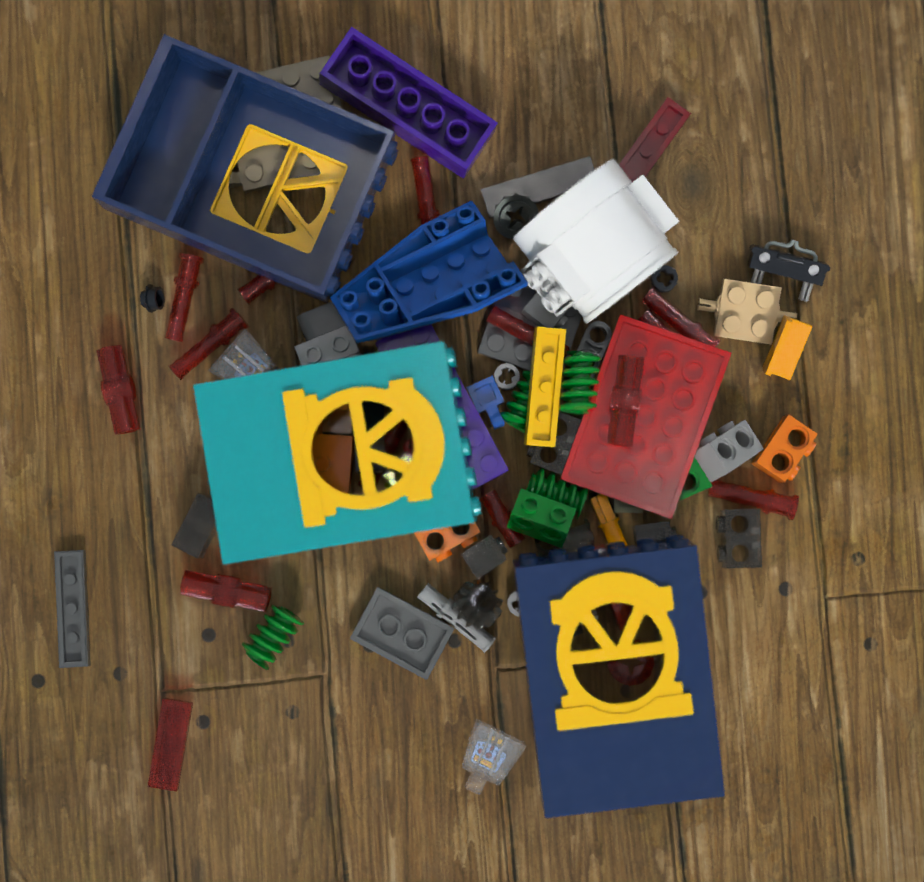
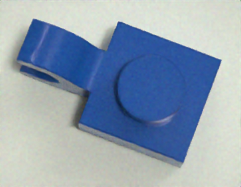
M493 375L467 386L466 389L478 413L487 412L494 430L505 426L497 407L505 402Z

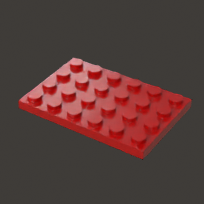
M620 314L596 379L599 380V384L593 387V390L598 392V395L589 398V401L597 404V407L588 409L589 414L583 415L560 479L672 520L732 353Z

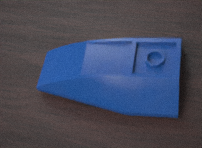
M471 200L419 226L333 294L330 299L355 342L361 343L476 312L528 286V282L514 261L506 262L487 233L486 220Z

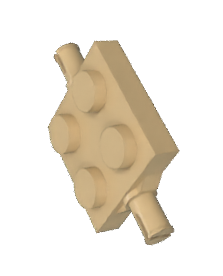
M723 279L721 292L716 301L699 298L698 303L709 306L698 305L697 310L714 312L716 322L713 336L772 345L774 329L778 322L782 321L783 316L797 318L796 312L780 311L779 301L782 287Z

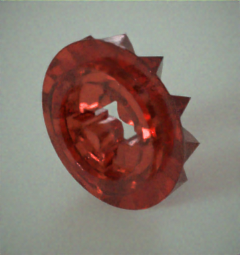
M633 639L632 644L643 642L637 639ZM653 655L634 657L636 660L643 662V664L635 665L631 675L628 666L619 663V660L623 661L624 659L608 660V669L613 678L622 684L629 686L642 684L651 676L655 664Z

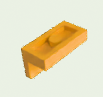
M784 315L763 365L764 373L769 376L775 374L791 380L813 326Z

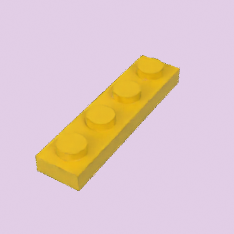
M535 327L524 438L525 445L555 447L566 329Z

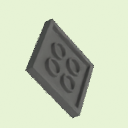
M526 286L495 302L477 352L478 354L503 363L512 364L526 371H531L534 330L538 326L521 313L537 292L535 289ZM573 306L569 307L565 316L569 319L561 328L566 329L564 359L568 357L565 352L570 351L582 315Z

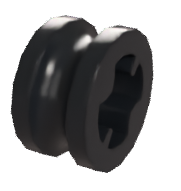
M668 265L661 266L651 276L652 287L661 293L671 291L678 281L676 270ZM660 272H664L666 276H671L672 281L668 282L669 286H664L663 282L658 283L657 278L661 276Z

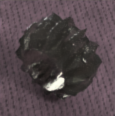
M479 578L473 580L472 583L470 581L465 582L454 594L453 599L455 603L452 609L459 612L456 620L463 618L466 621L465 628L470 627L472 624L476 631L483 627L487 628L492 626L495 620L500 617L502 612L500 606L503 600L496 597L498 590L492 591L490 589V581L483 585Z

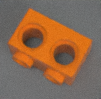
M785 415L762 446L764 449L756 455L751 464L779 483L786 482L787 479L792 481L800 470V466L797 464L803 455L808 457L817 444L814 442V439L818 434L791 415ZM791 431H796L801 437V442L797 447L791 445L788 440ZM776 454L782 456L785 461L784 468L780 471L772 465V459Z
M474 522L469 523V531L465 535L455 534L452 526L415 532L414 534L429 561L435 558L437 563L453 555L450 550L453 547L461 544L464 549L478 541L476 535L480 533V530ZM433 532L440 533L444 538V544L440 549H432L427 544V538Z

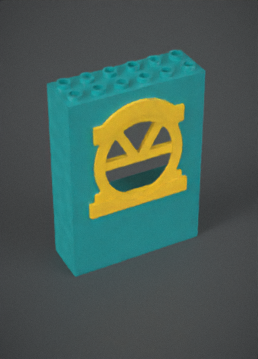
M441 341L193 385L223 565L476 522L478 520L477 515L482 514L479 496H473L472 485H477L474 467L468 466L467 456L472 455L469 438L463 437L462 426H467L464 408L458 407L457 397H461L462 392L459 379L457 377L453 378L452 368L457 367L455 351L452 350V347L448 348V345ZM374 401L391 407L392 412L367 432L362 402ZM349 403L364 496L350 495L334 489L321 478L314 466L312 440L318 425L331 411ZM404 419L413 435V458L411 462H407L372 449L369 446ZM372 462L399 471L403 474V477L390 488L377 492Z

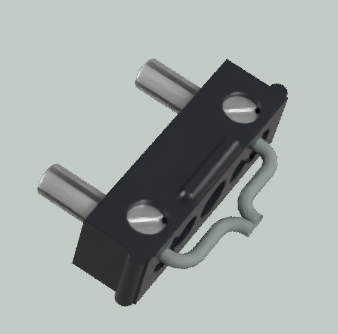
M791 240L788 244L770 241L766 243L765 247L755 244L749 247L751 253L747 265L749 268L755 269L751 283L761 284L764 272L804 281L799 295V300L803 301L804 299V302L809 300L813 284L823 286L826 272L830 271L831 268L827 263L818 261V256L814 251L799 247V241ZM794 244L797 251L813 256V259L769 248V246L775 245L789 248Z

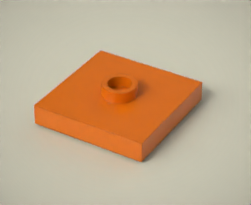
M314 434L312 454L314 466L318 474L334 489L350 494L354 436Z

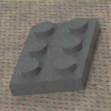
M377 587L350 639L427 680L455 628L386 590Z

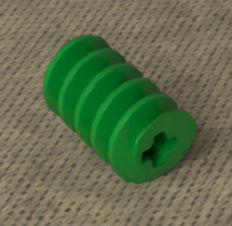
M566 351L565 353L571 357H567L563 361V364L569 368L563 370L562 376L569 380L563 381L561 387L568 392L560 394V399L567 403L560 405L559 411L572 414H589L588 409L597 407V404L589 401V398L598 395V392L591 390L590 386L599 384V380L592 378L591 374L600 372V369L592 366V363L601 361V357L589 352Z
M531 371L522 372V376L527 382L518 381L516 384L522 392L512 391L511 393L512 398L516 402H506V407L510 412H501L500 414L508 425L525 433Z
M540 468L536 474L532 473L526 488L527 491L576 508L577 520L588 495V489L581 488L577 491V485L570 484L566 487V481L561 479L556 483L555 473L553 472L547 478H544L543 468Z
M272 605L271 609L275 613L274 617L266 614L263 616L268 624L267 626L256 625L260 635L249 634L253 641L252 645L245 642L242 643L247 656L265 670H269L266 661L272 663L276 661V656L273 652H283L284 649L280 642L290 643L291 639L287 633L297 634L298 630L294 623L298 625L304 624L297 615L283 606Z

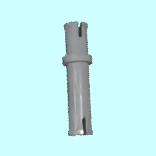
M428 583L417 596L418 599L437 613L436 616L439 619L443 618L484 653L495 641L496 638L455 606L453 604L454 600L444 597L431 584Z

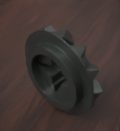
M515 193L508 197L504 196L503 200L495 205L492 217L497 231L502 236L513 239L539 212L536 204L527 195L523 196ZM520 209L519 213L525 221L515 219L510 223L511 217L507 211L516 212Z

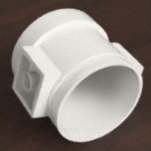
M612 159L556 199L514 236L513 240L530 260L521 272L524 274L528 286L535 289L541 296L544 307L558 317L569 307L573 306L575 310L579 311L584 318V322L587 324L679 253L676 248L671 246L665 235L679 220L644 175L631 182L618 163Z

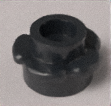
M148 284L145 288L146 290H143L140 294V302L148 312L153 313L156 310L163 309L165 295L161 287H153L152 284Z

